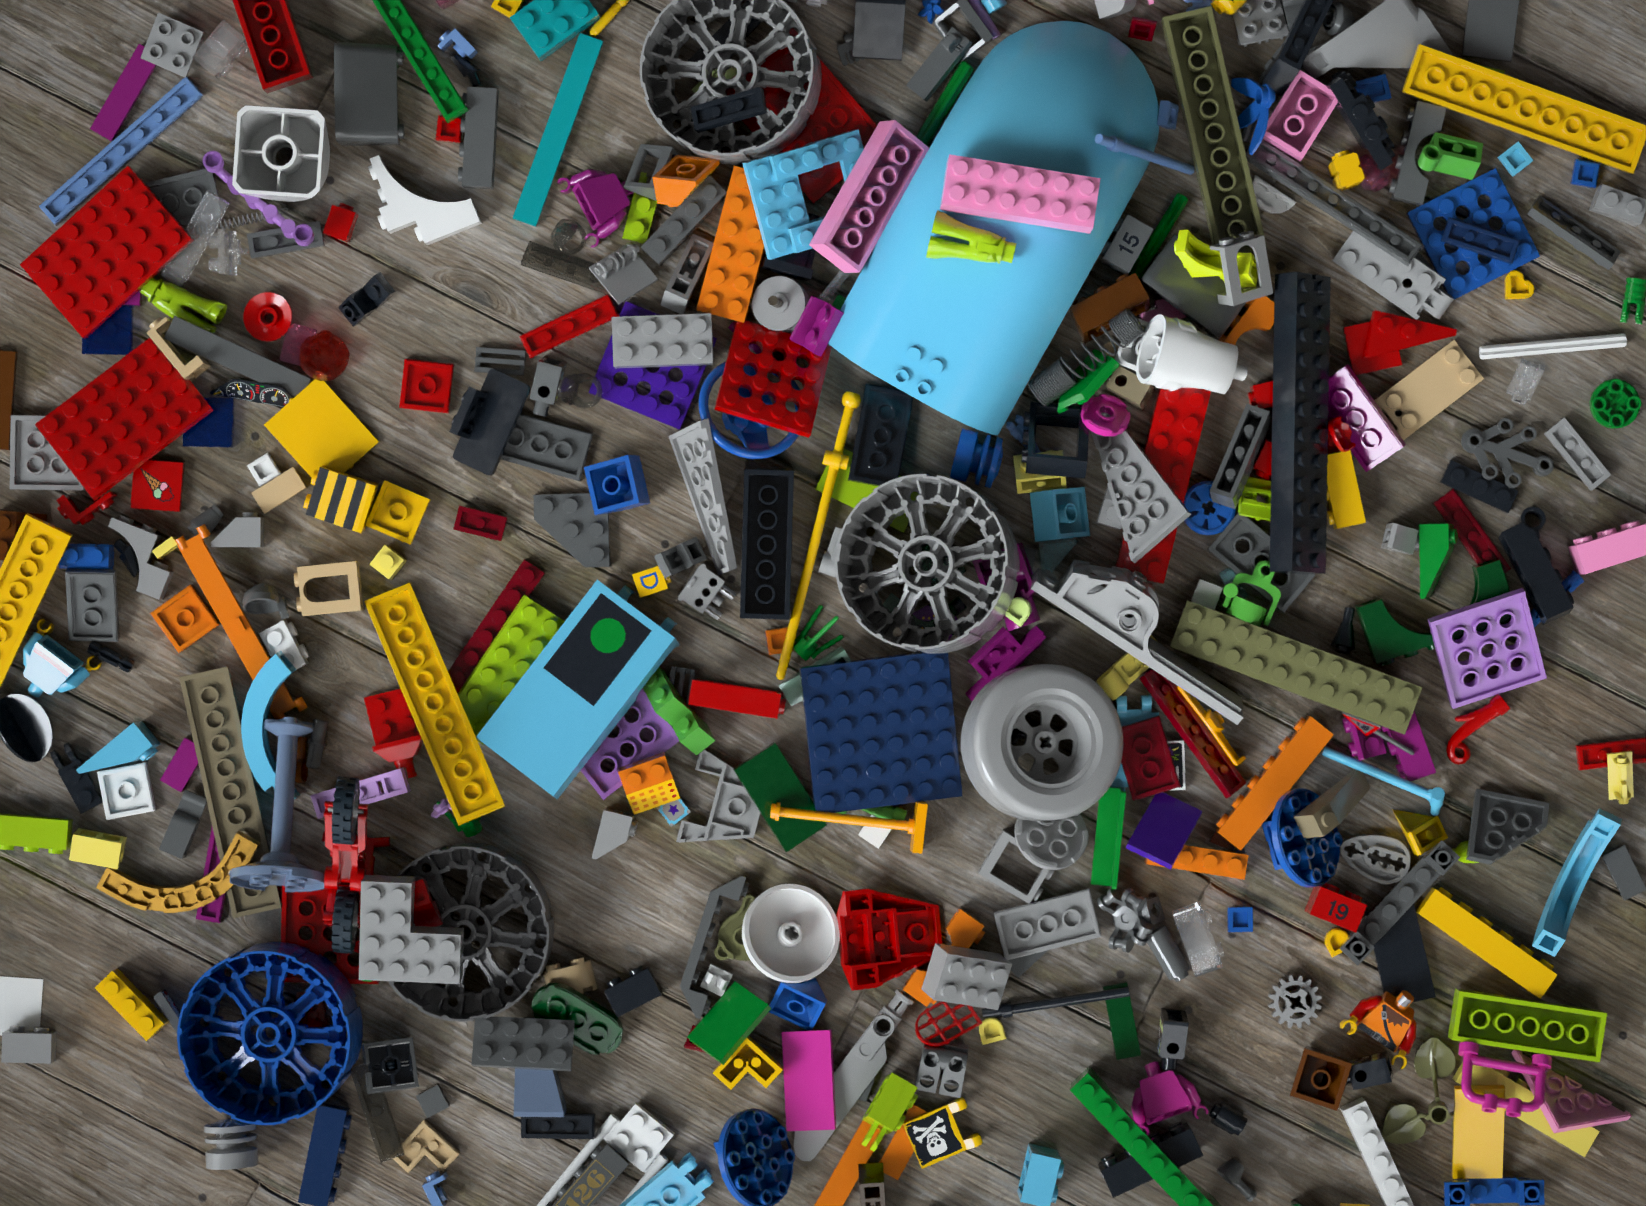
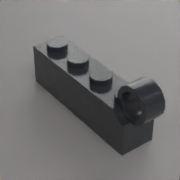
M1528 507L1522 512L1519 524L1503 531L1498 539L1542 624L1545 625L1569 614L1574 608V599L1568 590L1565 591L1559 570L1553 568L1550 562L1552 558L1549 550L1546 547H1542L1539 541V531L1546 522V516L1540 508ZM1528 514L1536 515L1539 518L1540 524L1536 527L1529 526L1525 522V516Z

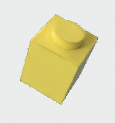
M384 545L370 565L387 579L392 580L407 560L390 546Z

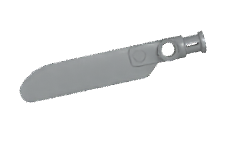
M899 989L895 990L896 995L888 1005L882 1007L834 1072L836 1128L885 1064L887 1059L885 1041L901 1022V1016L907 1007L915 1002L910 996ZM902 1001L899 1007L895 1009L899 1002ZM880 1019H886L890 1022L891 1027L889 1030L882 1031L878 1028L877 1022ZM835 1130L795 1131V1155L802 1161H811Z

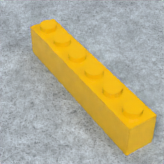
M1442 887L1439 890L1431 888L1416 909V913L1541 999L1557 976L1552 971L1554 966L1543 958L1540 962L1532 957L1533 951L1523 944L1517 947L1512 943L1514 938L1503 930L1497 933L1491 928L1493 926L1492 922L1483 916H1480L1479 919L1471 914L1473 909L1465 903L1460 902L1458 905L1451 900L1453 895Z

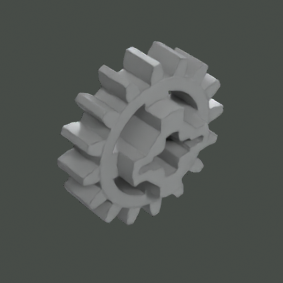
M1289 974L1288 981L1286 982L1279 978L1281 985L1279 987L1272 985L1271 987L1275 990V993L1268 994V997L1273 999V1002L1269 1003L1268 1007L1275 1008L1271 1015L1273 1017L1280 1016L1278 1019L1279 1024L1287 1021L1288 1028H1291L1293 1023H1296L1297 1027L1301 1028L1303 1021L1310 1025L1309 1018L1311 1016L1314 1018L1318 1017L1314 1012L1315 1009L1322 1008L1321 1005L1316 1003L1317 1000L1322 999L1321 995H1315L1319 988L1317 986L1310 987L1312 980L1309 978L1302 982V975H1298L1297 979L1294 980L1293 976ZM1299 985L1296 990L1287 991L1285 989L1288 986ZM1307 992H1309L1311 997L1310 1006L1306 1004L1305 997L1308 994ZM1286 995L1293 998L1299 996L1298 1001L1304 1007L1302 1008L1299 1005H1293L1292 1007H1290L1292 1003L1289 1001ZM1279 996L1284 1001L1282 1011L1279 1008ZM1297 1012H1303V1013H1304V1015H1302V1016H1300V1017H1296V1018L1290 1017V1016H1292L1294 1013H1297Z

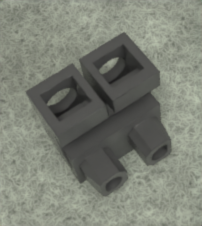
M936 1036L935 1038L929 1040V1042L940 1043L943 1042V1040L939 1036ZM957 1039L940 1047H931L924 1044L915 1075L914 1085L918 1087L917 1090L936 1094L940 1071L943 1070L939 1094L961 1098L969 1045H965L963 1040ZM920 1079L933 1081V1083L930 1085L923 1084ZM945 1084L958 1087L956 1089H948Z

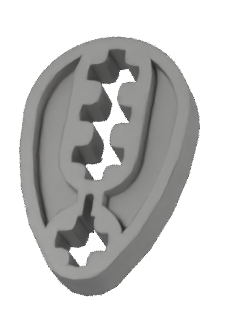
M1370 834L1358 835L1343 840L1340 846V855L1349 866L1366 878L1381 884H1393L1400 881L1410 868L1408 849L1402 842L1391 837ZM1354 843V848L1363 852V854L1352 853L1349 857L1347 856L1348 852L1344 848ZM1378 850L1377 854L1381 857H1385L1386 853L1390 854L1389 858L1395 861L1398 860V857H1401L1404 867H1400L1398 871H1395L1394 865L1387 864L1386 867H1382L1383 862L1375 860L1374 864H1372L1368 854Z

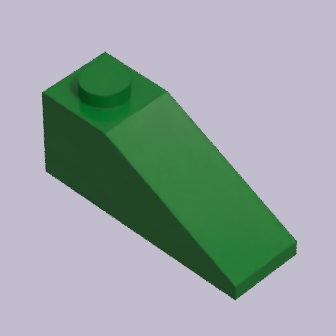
M1419 524L1420 599L1431 598L1454 550V544L1458 540L1457 529H1454V524Z

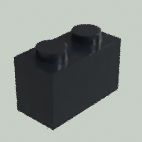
M641 965L629 971L630 976L626 979L621 980L620 977H617L607 983L608 988L604 992L617 1017L662 995V991L650 967L644 969Z

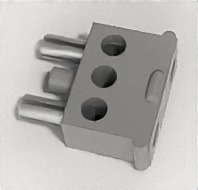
M701 563L678 594V600H683L703 614L705 611L718 620L720 618L706 608L708 607L721 616L722 613L712 607L710 602L712 601L718 606L721 605L724 599L717 595L718 591L729 599H734V597L722 590L721 587L736 596V593L724 585L725 581L708 570L704 563ZM711 578H715L717 580V583L714 586H711L709 584V580ZM704 588H708L710 590V593L707 596L702 595V590ZM698 598L703 601L700 606L695 605V600Z

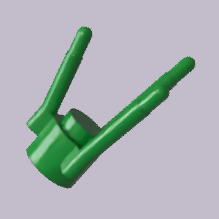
M822 605L818 606L801 634L795 639L797 643L793 646V649L805 661L810 657L814 659L821 652L844 638L843 635H839L817 648L819 645L816 642L838 621V616L831 619L813 638L809 635L805 638L822 611Z

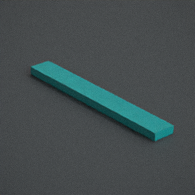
M582 33L579 34L513 215V219L537 227L604 43L599 39Z

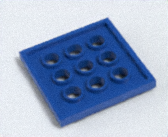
M1496 168L1406 213L1434 270L1446 278L1445 282L1442 283L1444 290L1454 300L1540 257ZM1480 195H1486L1490 198L1491 203L1488 208L1484 209L1478 205L1477 200ZM1458 206L1467 208L1469 214L1466 219L1461 220L1457 218L1455 211ZM1442 217L1447 223L1448 218L1451 217L1520 240L1513 264L1492 258L1489 263L1483 264L1478 260L1477 253L1459 247L1454 253L1447 252L1444 247L1445 243L1441 242L1444 230L1438 231L1434 228V219ZM1491 217H1497L1501 220L1502 226L1499 230L1494 231L1489 227ZM1459 261H1464L1468 264L1469 271L1467 274L1460 275L1457 273L1456 264Z

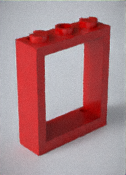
M693 679L688 705L778 719L779 714H784L786 699L782 698L781 692Z

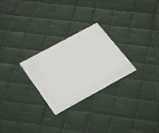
M0 976V1036H2L3 1032L10 1030V1026H24L25 1031H34V1027H40L43 979Z

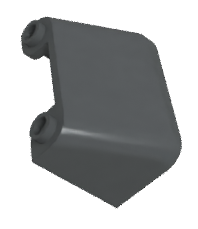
M352 42L334 43L336 141L341 146L400 145V139H404V124H400L398 119L397 70L399 65H403L404 58L403 50H399L398 45Z
M1174 234L1140 278V282L1146 290L1148 288L1151 291L1156 290L1154 293L1156 296H1160L1196 323L1197 327L1200 329L1205 327L1204 331L1207 332V336L1219 340L1247 302L1235 306L1219 304L1217 294L1226 292L1224 281L1219 276L1192 278L1187 269L1184 268L1179 256L1175 254L1174 243L1178 236Z

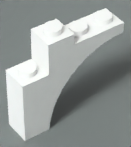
M379 155L370 158L372 164L368 166L373 180L378 179L381 188L377 189L382 203L387 202L388 204L379 208L381 215L377 216L383 230L387 228V231L391 234L417 223V227L414 230L419 242L424 241L426 245H430L482 224L471 198L458 202H437L419 197L402 187L392 177Z

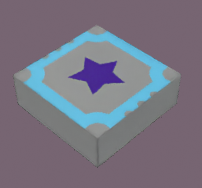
M682 799L656 807L671 827L691 812Z

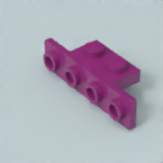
M1034 626L1017 642L1002 627L968 660L982 677L965 695L973 701L979 691L992 679L1020 666L1033 650L1041 646L1047 636L1037 626Z

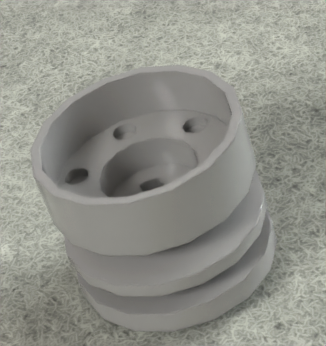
M224 1119L206 1124L204 1132L216 1134L205 1138L206 1143L216 1144V1148L205 1152L206 1168L211 1170H229L257 1166L259 1164L258 1148L246 1146V1142L257 1139V1134L246 1133V1131L255 1130L257 1125L240 1122L235 1119Z

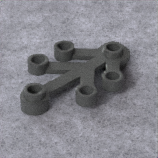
M1508 418L1501 419L1497 425L1482 432L1478 429L1467 430L1462 435L1461 445L1466 452L1475 455L1482 469V476L1486 480L1494 479L1498 474V469L1495 465L1489 463L1485 451L1494 454L1505 476V483L1509 488L1519 486L1521 476L1514 472L1508 459L1532 467L1533 472L1540 477H1545L1553 471L1554 463L1548 456L1536 458L1511 449L1523 442H1531L1536 438L1537 432L1531 426L1525 427L1521 433L1498 444L1487 440L1500 433L1507 434L1513 429V422ZM1502 422L1508 423V430L1502 429ZM1525 430L1532 432V438L1525 436ZM1471 437H1476L1478 439L1477 445L1471 444ZM1545 461L1548 464V469H1542L1540 463ZM1487 468H1491L1494 471L1493 476L1486 474ZM1510 476L1516 477V484L1510 483Z

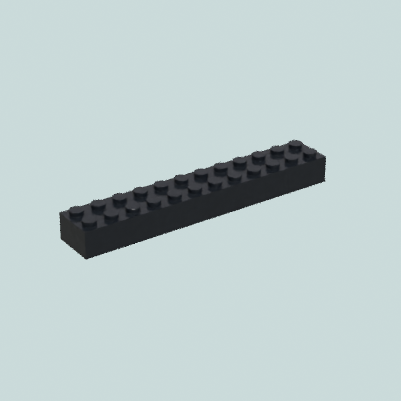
M1303 272L1275 274L1270 572L1305 575L1326 574L1331 277Z

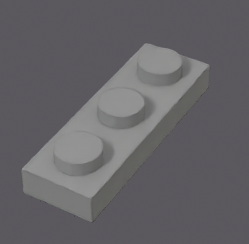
M1565 417L1544 433L1590 491L1611 476Z

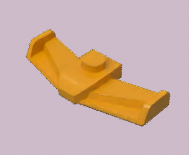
M1177 686L1179 692L1208 727L1232 764L1238 766L1246 757L1244 755L1238 757L1221 732L1225 729L1222 726V723L1225 722L1222 716L1217 711L1205 710L1193 695Z

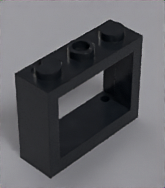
M1039 402L1030 403V411L1024 413L1023 426L1028 427V430L1023 431L1022 444L1027 445V448L1022 449L1021 463H1026V473L1085 478L1088 463L1089 429L1081 419L1080 414L1083 406L1070 405L1067 411L1058 413V404L1044 406ZM1036 425L1077 428L1076 457L1035 453Z

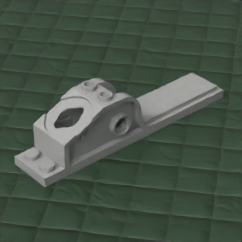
M1074 559L1058 581L1056 580V575L1047 569L1043 571L1037 568L1032 575L1031 589L1236 725L1243 719L1242 697L1150 637L1159 619V597L1155 588L1146 581L1147 578L1142 573L1136 570L1132 572L1129 569L1115 566L1106 568L1089 565L1090 562Z

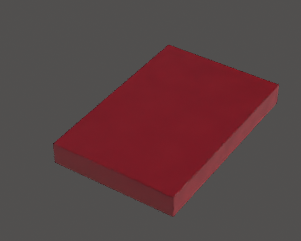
M1159 715L1122 726L1123 754L1121 764L1132 800L1135 801L1181 787Z

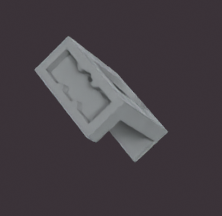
M1245 231L1239 233L1237 238L1219 239L1218 244L1210 246V250L1220 251L1226 292L1217 294L1219 304L1235 306L1273 294L1264 235H1256L1253 231ZM1244 245L1250 246L1255 254L1259 279L1256 287L1241 288L1237 253Z

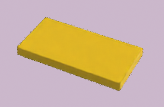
M1471 1085L1472 1090L1477 1094H1494L1499 1098H1505L1504 1085ZM1454 1086L1452 1178H1502L1505 1109L1497 1107V1112L1495 1113L1483 1112L1481 1110L1482 1105L1470 1102L1464 1096L1461 1086Z

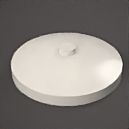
M781 884L767 889L750 904L743 919L742 939L748 957L763 974L784 983H800L816 977L831 964L839 947L840 931L834 910L819 893L798 884Z

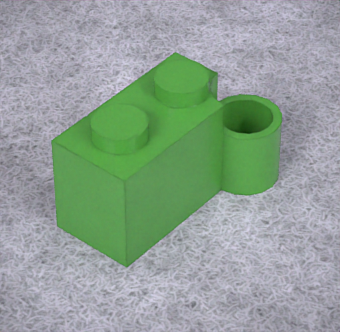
M1435 132L1430 144L1424 146L1418 159V165L1425 171L1434 170L1473 180L1481 164L1483 143Z

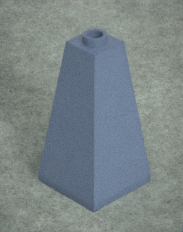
M515 1069L514 1117H564L567 1112V1104L557 1071Z

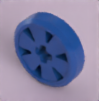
M1203 481L1193 485L1187 490L1184 500V506L1191 513L1184 522L1188 528L1201 535H1215L1222 532L1235 516L1236 509L1212 502L1210 489L1214 481ZM1210 501L1213 503L1214 513L1209 512L1208 515H1205V509L1202 508V504H1207Z

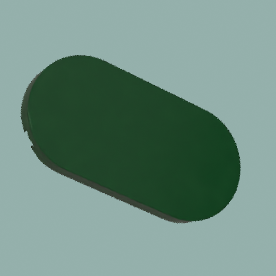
M548 983L536 991L532 1001V1008L536 1019L574 1020L573 1044L589 1054L600 1055V1053L605 1052L608 1054L618 1048L623 1036V1026L615 1014L563 983Z

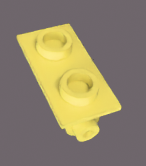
M1632 751L1607 753L1609 800L1617 799L1619 804H1628L1629 800L1634 797Z

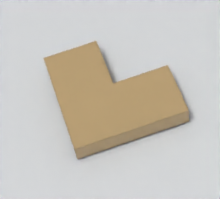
M424 1119L390 1157L408 1173L425 1155L438 1168L444 1171L461 1152Z

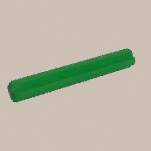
M962 61L917 133L916 137L926 146L971 75L973 67L969 63Z
M1180 193L1175 196L1138 256L1129 275L1136 273L1140 280L1187 204V197Z

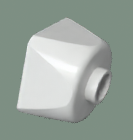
M244 106L237 112L232 182L234 188L242 194L275 201L296 202L315 196L321 190L327 178L330 161L328 132L325 118L318 110ZM285 147L292 148L293 156L291 160L283 166H278L275 158L277 152Z

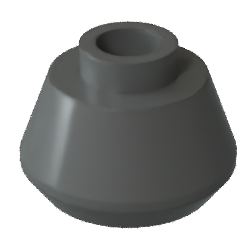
M1335 2L1330 6L1323 21V27L1327 34L1338 35L1355 22V18L1349 8L1341 2Z

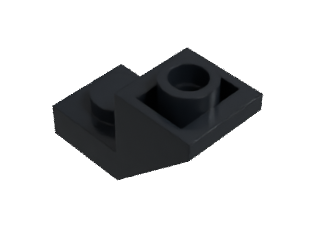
M379 272L363 288L349 295L338 308L354 327L384 304L395 290L382 273Z

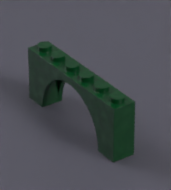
M1495 558L1472 566L1474 592L1469 605L1510 592L1499 559ZM1376 598L1355 605L1372 660L1376 664L1380 663L1381 666L1395 662V657L1404 655V658L1419 654V649L1425 647L1428 650L1435 649L1431 632H1414L1402 627L1388 613L1382 599ZM1503 615L1500 618V624H1507L1511 620V615ZM1479 623L1476 631L1482 632L1486 630L1488 623ZM1464 630L1455 631L1452 639L1458 640L1462 638Z

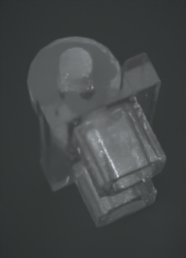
M218 229V233L208 236L209 247L211 249H218V258H210L209 271L235 276L237 275V264H241V255H248V249L241 248V240L236 239V231Z
M1521 358L1507 387L1506 393L1512 395V402L1525 405L1527 400L1530 401L1544 373L1545 365H1536L1532 361Z

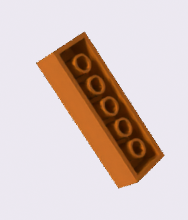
M733 167L696 310L744 323L747 320L765 248L744 168Z

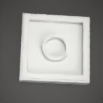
M147 762L97 772L106 820L156 811Z

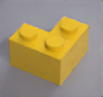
M748 1036L724 1065L720 1063L713 1070V1074L730 1090L747 1072L767 1088L781 1073L783 1066Z

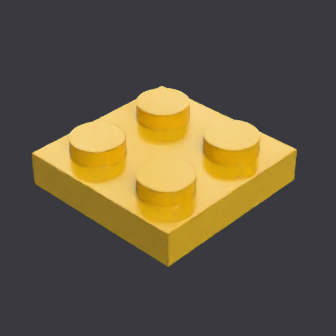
M384 480L365 526L412 545L430 499Z

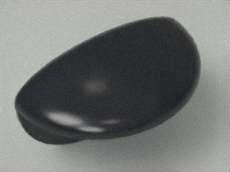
M10 694L0 699V738L3 743L21 760L31 763L42 760L49 752L53 742V727L46 710L35 699L24 694Z

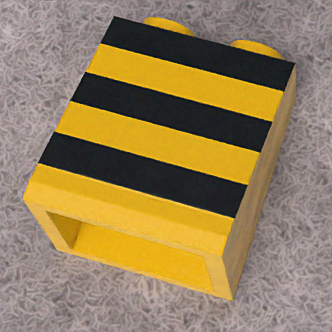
M323 466L320 467L319 471L314 470L310 483L314 485L312 495L307 494L303 508L307 509L306 515L358 533L364 532L379 484Z

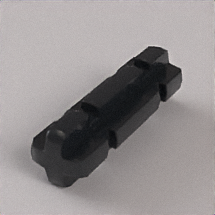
M94 641L90 643L87 649V653L95 657L99 656V659L115 667L119 666V669L130 673L135 663L133 660L127 657L123 658V655L107 647L103 648L101 644Z

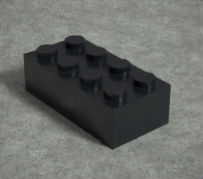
M1181 1121L1174 1123L1168 1127L1169 1131L1161 1135L1159 1132L1149 1135L1178 1167L1204 1156L1187 1122L1184 1124ZM1123 1148L1124 1152L1116 1156L1114 1153L1102 1157V1162L1098 1164L1113 1198L1153 1180L1125 1148Z

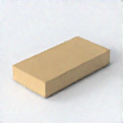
M292 467L253 491L252 495L263 513L266 514L307 487L296 469Z

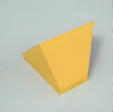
M1392 809L1413 854L1417 856L1422 855L1441 840L1444 841L1448 838L1438 815L1433 817Z

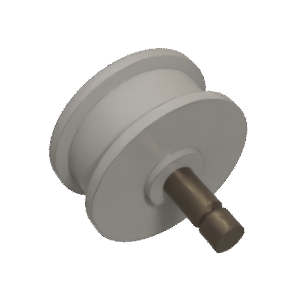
M775 276L766 279L757 287L752 299V309L756 319L764 327L788 333L796 327L810 299L807 291L798 282L787 277Z

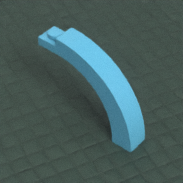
M282 651L277 652L270 658L253 680L245 699L241 720V734L245 756L255 779L264 792L271 786L275 789L276 761L270 749L268 733L264 729V720L268 719L271 703L279 687L296 670ZM296 788L294 791V799H296L300 795Z
M1599 808L1593 819H1589L1573 845L1553 885L1536 929L1533 947L1554 957L1566 941L1573 913L1587 880L1604 849L1620 827L1621 818Z

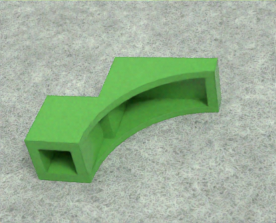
M659 666L643 686V689L654 711L673 727L679 741L697 756L716 740L708 725L684 701L672 685L665 671Z

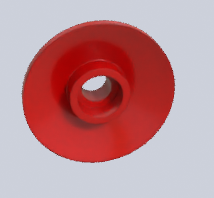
M264 292L257 294L249 300L244 309V325L254 338L266 342L275 341L283 337L291 326V307L282 296L276 293ZM270 313L273 314V321L267 322L266 316Z

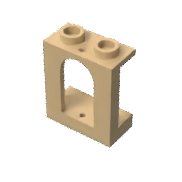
M161 317L150 324L149 327L151 329L147 334L182 377L193 382L209 369L211 365L205 358L196 356L188 363L174 345L164 339V333L167 332L172 320L167 317L163 320Z
M359 561L297 567V572L294 573L295 587H299L300 597H296L297 611L302 612V616L364 610ZM348 575L350 599L326 602H312L307 599L306 582L310 579Z

